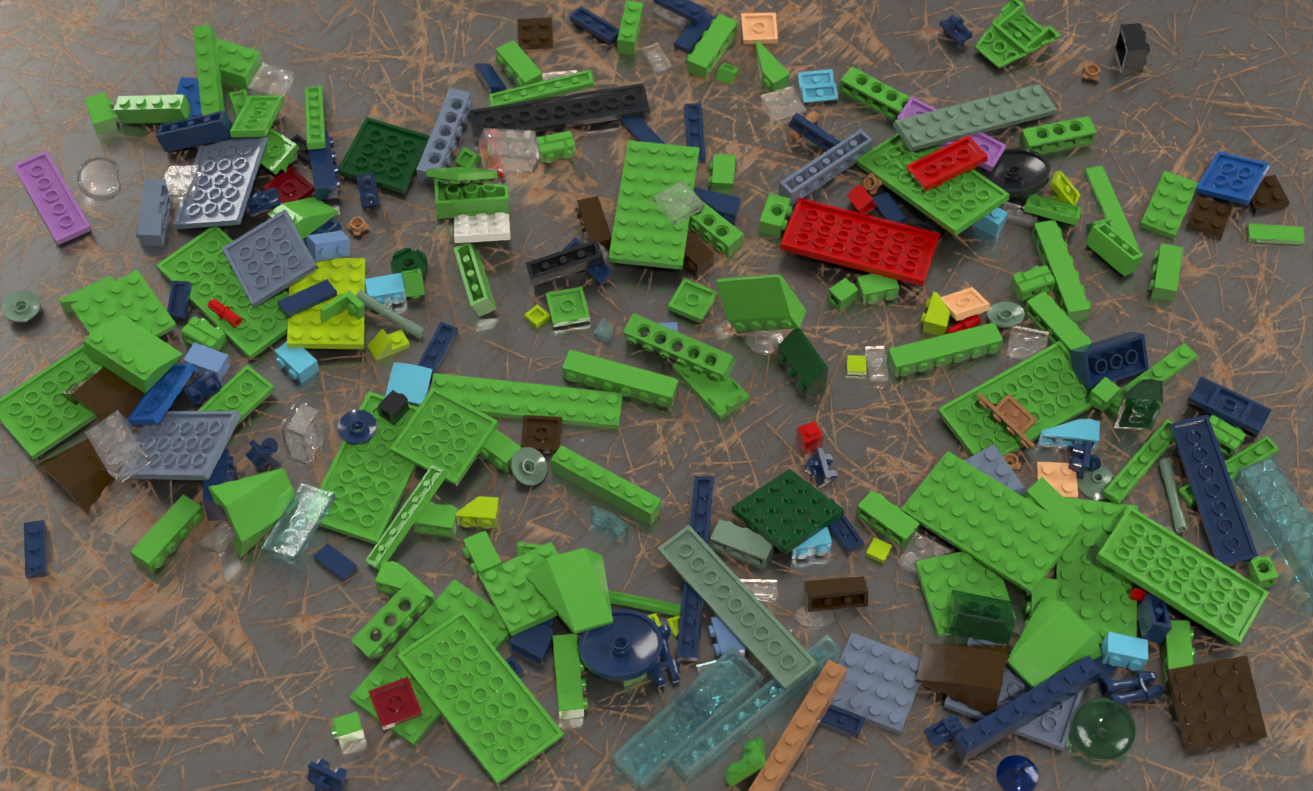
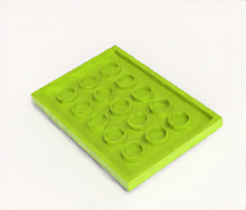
M334 258L315 261L318 269L290 285L289 296L326 279L336 289L337 296L288 318L287 348L364 349V317L358 320L345 309L323 323L320 320V309L325 304L331 303L340 295H344L349 291L355 296L359 290L365 292V258Z

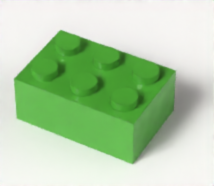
M217 38L221 82L248 91L263 67L261 52Z

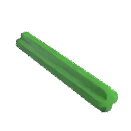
M608 590L610 603L674 616L681 614V604Z

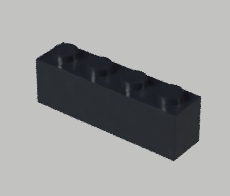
M593 240L526 262V267L530 280L536 286L603 264L605 261L597 240Z

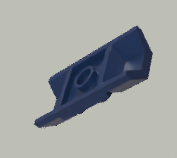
M1202 376L1187 400V403L1256 436L1260 434L1272 410Z

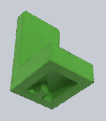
M349 291L344 295H340L331 303L325 304L320 309V320L324 323L345 309L359 320L365 316V304Z

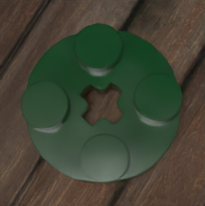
M403 248L392 257L393 259L390 264L392 274L419 268L422 272V277L428 273L427 258L418 249L415 251L411 250V248ZM406 263L413 264L412 267H406Z

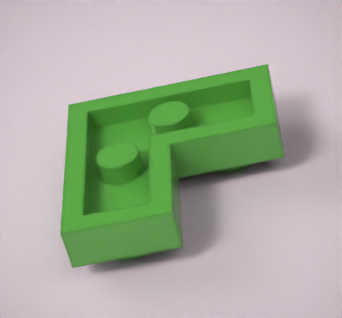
M761 736L754 740H749L743 746V759L731 763L726 768V781L730 786L735 785L766 766L765 741Z

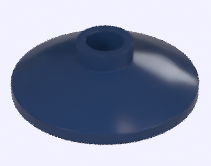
M365 410L349 411L338 422L340 437L351 444H362L369 441L377 430L374 416Z

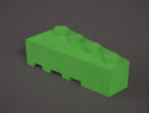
M434 181L437 219L454 218L462 214L468 216H476L479 213L494 215L497 212L510 214L508 185L490 183L477 185L475 182L453 184L447 181Z

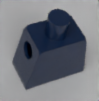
M551 618L513 635L509 640V650L543 667L553 645L555 631L550 627L554 620Z

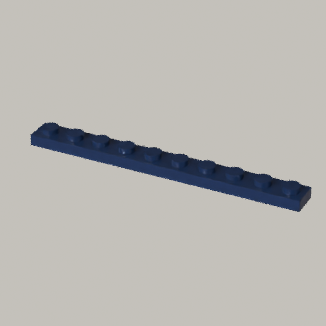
M695 476L690 526L709 546L715 478L714 476ZM685 581L677 660L698 661L704 601Z

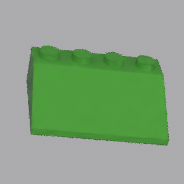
M781 274L717 279L716 283L727 319L736 332L800 328L806 309Z
M120 315L97 327L83 340L84 353L145 394L183 356V353L124 315Z

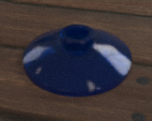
M1011 755L1004 758L999 763L996 772L997 780L1005 791H1032L1039 780L1036 765L1030 759L1021 755ZM1015 770L1022 771V774H1017Z

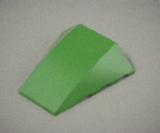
M1009 0L1007 5H1004L999 16L994 19L991 27L986 30L975 45V49L1000 69L1061 38L1062 35L1050 25L1044 29L1024 12L1025 5L1021 1Z
M284 468L259 473L258 475L244 477L235 481L224 482L219 485L208 486L215 504L223 506L236 535L232 542L240 558L299 504Z
M581 548L547 557L526 576V579L536 586L538 593L548 600L551 608L556 609L559 617L574 634L613 623L602 555L587 548Z
M1042 597L1006 663L1033 689L1089 655L1094 660L1102 656L1095 632L1063 602Z

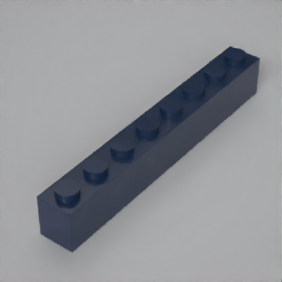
M1089 655L955 735L952 742L953 749L963 762L969 760L1096 683L1101 674L1100 668Z

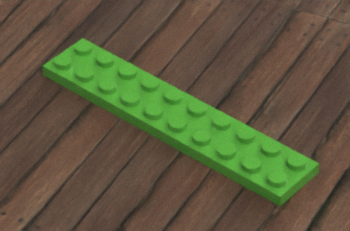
M433 373L431 388L435 387L488 416L523 419L524 415L562 417V424L617 430L619 428L623 400L622 393Z

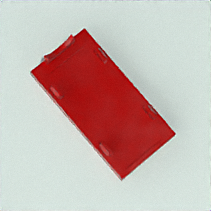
M968 135L906 165V169L926 192L934 187L937 188L943 185L942 183L966 171L970 172L976 169L977 166L988 161V155Z

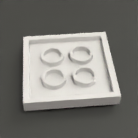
M497 212L494 215L479 213L476 216L462 214L454 217L455 243L511 240L509 214Z

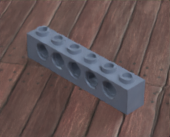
M449 89L416 169L418 181L434 184L433 177L426 176L427 169L446 168V165L450 164L451 153L455 151L457 146L456 140L461 137L462 126L467 122V113L473 107L470 92Z
M862 129L858 130L782 180L779 184L778 195L791 198L790 206L798 202L799 198L806 197L854 165L856 159L872 149L873 139Z

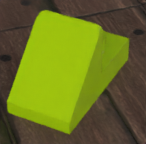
M1062 171L1055 172L1050 183L1052 192L1049 198L1076 205L1081 194Z
M382 329L367 346L376 362L410 348V343L402 329L389 335Z

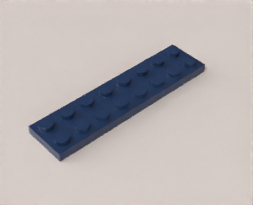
M1203 415L1170 423L1169 427L1215 559L1226 566L1251 561L1258 554L1209 416Z

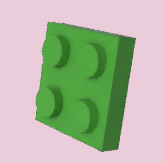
M684 278L671 299L668 310L702 324L718 292Z
M582 287L546 293L553 327L590 321Z

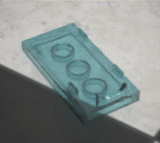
M301 484L262 546L263 550L273 554L276 559L282 558L291 564L297 561L302 552L306 550L308 542L321 521L328 514L329 508L336 498L334 492Z

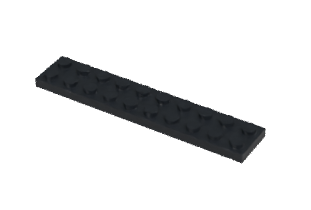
M644 83L473 109L469 110L474 139L477 142L480 139L490 137L503 138L650 115V107Z

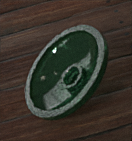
M1097 698L1084 703L1077 710L1072 721V735L1075 743L1083 753L1097 760L1109 761L1121 757L1130 749L1135 739L1136 729L1133 717L1122 704L1111 699ZM1098 730H1103L1105 735L1100 736Z

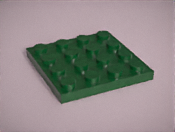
M366 117L338 167V174L357 180L356 175L374 172L378 187L405 194L417 171L416 169L430 136Z
M788 469L732 506V513L786 555L842 517L844 509L791 469Z

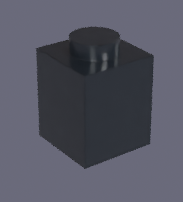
M392 390L378 405L379 416L395 425L409 411L407 397L402 393Z

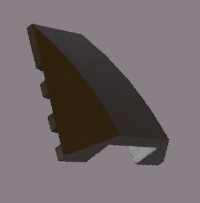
M103 366L62 392L61 395L74 405L82 404L102 419L104 427L119 437L122 432L121 429L127 423L128 417L140 402L144 392Z
M105 429L35 465V467L46 478L52 477L71 495L73 502L87 514L94 501L100 498L104 488L111 484L112 478L120 470L131 448L113 432Z
M924 644L916 682L940 694L944 693L950 696L952 700L963 702L969 705V708L975 711L979 710L988 716L995 712L1007 661L1008 645Z

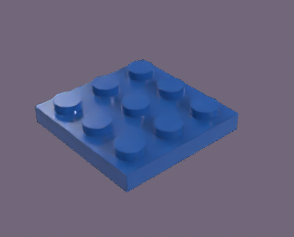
M1218 151L1198 183L1196 193L1248 205L1269 170V163Z

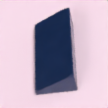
M474 64L475 73L489 94L506 89V86L491 64Z

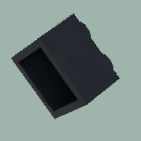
M1141 23L1120 25L1114 49L1121 74L1142 73L1143 67L1146 65V57L1150 53L1149 43H1146V32L1143 30Z

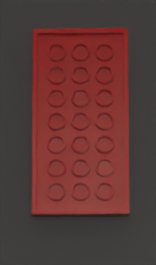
M799 198L780 243V250L923 286L940 233Z

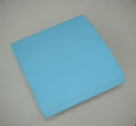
M832 69L799 72L797 74L803 104L838 100Z
M394 362L385 397L394 390L397 393L404 394L408 399V403L420 406L427 394L432 369Z

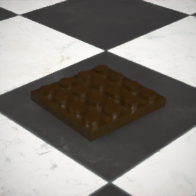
M1247 655L1166 670L1185 752L1267 737Z

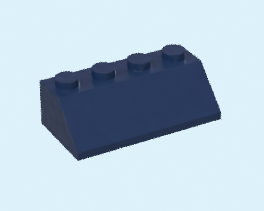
M1127 332L1070 350L1072 369L1086 389L1095 388L1105 377L1114 382L1143 373L1149 369L1145 335L1142 333Z

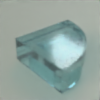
M603 318L594 331V336L611 343L613 338L611 324Z

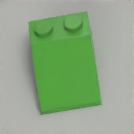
M316 197L283 203L268 213V217L270 219L286 209L302 239H304L338 213L321 200H316Z

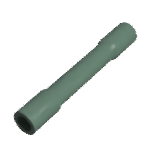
M362 290L357 292L356 297L366 307L373 309L396 323L416 338H420L424 331L422 327L379 303Z
M1168 458L1161 459L1159 466L1165 482L1176 532H1184L1188 528L1180 505L1171 461Z

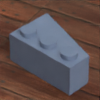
M144 179L139 227L136 229V237L139 238L143 246L164 245L172 204L166 180Z

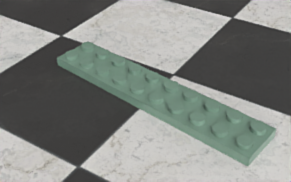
M1037 84L895 120L893 126L912 152L958 140L968 135L973 136L978 133H985L1054 115L1057 109L1041 86Z
M687 525L657 548L663 558L785 691L818 667L817 662L690 525Z

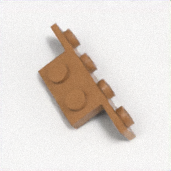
M981 393L978 394L981 399L979 403L986 410L990 407L994 411L992 415L1000 423L1004 421L1008 424L1006 429L1014 436L1018 434L1022 438L1020 442L1027 449L1030 446L1034 450L1037 448L1024 435L1037 420L1019 402L1008 394L995 407Z

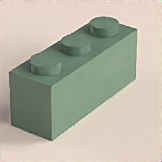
M720 519L710 538L711 549L763 569L766 568L774 550V545L760 534L754 533L748 528L736 526L730 521Z

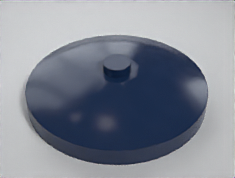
M628 609L612 610V624L581 633L579 640L581 659L588 670L600 678L611 681L632 680L649 672L658 662L662 653L661 632L656 623L643 613Z

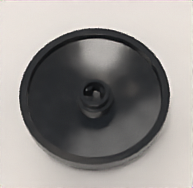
M1012 148L1004 150L991 172L979 166L978 173L1009 193V197H1022L1042 189L1050 180L1051 168L1049 161L1042 154L1029 149Z

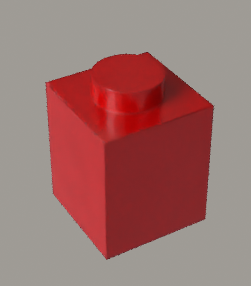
M861 184L851 189L847 194V197L859 213L867 215L877 207L874 200Z
M815 421L797 427L796 440L803 454L815 451L817 448H822L823 435Z

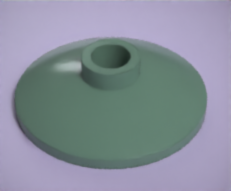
M28 290L15 291L9 294L2 303L4 316L12 322L28 321L40 309L38 296Z
M1013 302L995 303L987 311L988 320L991 323L995 322L996 326L1004 328L1019 325L1025 317L1023 308Z
M524 447L514 453L511 459V470L514 477L520 483L533 486L539 484L545 478L547 464L545 458L538 450Z
M1103 466L1095 471L1087 469L1083 479L1077 478V486L1086 497L1102 500L1106 498L1102 495L1103 491L1115 477Z

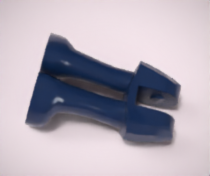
M669 625L658 627L662 636L661 657L663 662L659 663L658 660L656 665L648 672L658 688L665 686L662 671L666 669L672 683L680 682L679 662L673 660L667 643L671 636Z
M1137 671L1135 677L1130 679L1112 680L1103 678L1098 682L1101 695L1108 697L1106 706L1111 716L1118 715L1123 705L1138 700L1151 702L1164 694L1161 685L1145 687L1158 680L1156 673L1152 671ZM1136 687L1137 689L1131 692L1114 694L1118 691Z

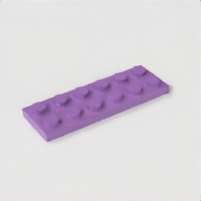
M911 96L897 117V120L937 109ZM984 133L970 136L988 155V161L979 166L991 172L1007 145ZM957 140L942 143L939 145L945 147Z
M47 150L13 165L57 245L91 231L88 221Z

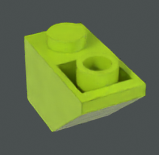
M933 291L932 297L927 298L925 309L928 310L927 313L923 312L920 323L924 324L923 332L942 336L945 335L951 312L938 293Z
M478 496L456 512L457 525L466 528L471 526L484 529L497 528L498 498Z

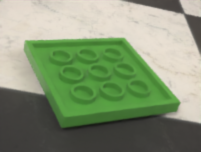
M137 269L70 305L72 311L89 335L97 327L120 315L129 318L158 338L177 328L174 320Z
M432 387L390 449L391 452L426 471L429 470L431 465L444 469L448 473L444 480L457 487L499 423L498 420Z
M552 542L504 562L502 565L487 572L478 574L482 585L511 636L559 615L556 609H552L548 604V600L538 593L536 586L526 579V576L545 558L558 555Z
M962 551L915 562V568L938 638L1015 621L1016 617L1003 577Z

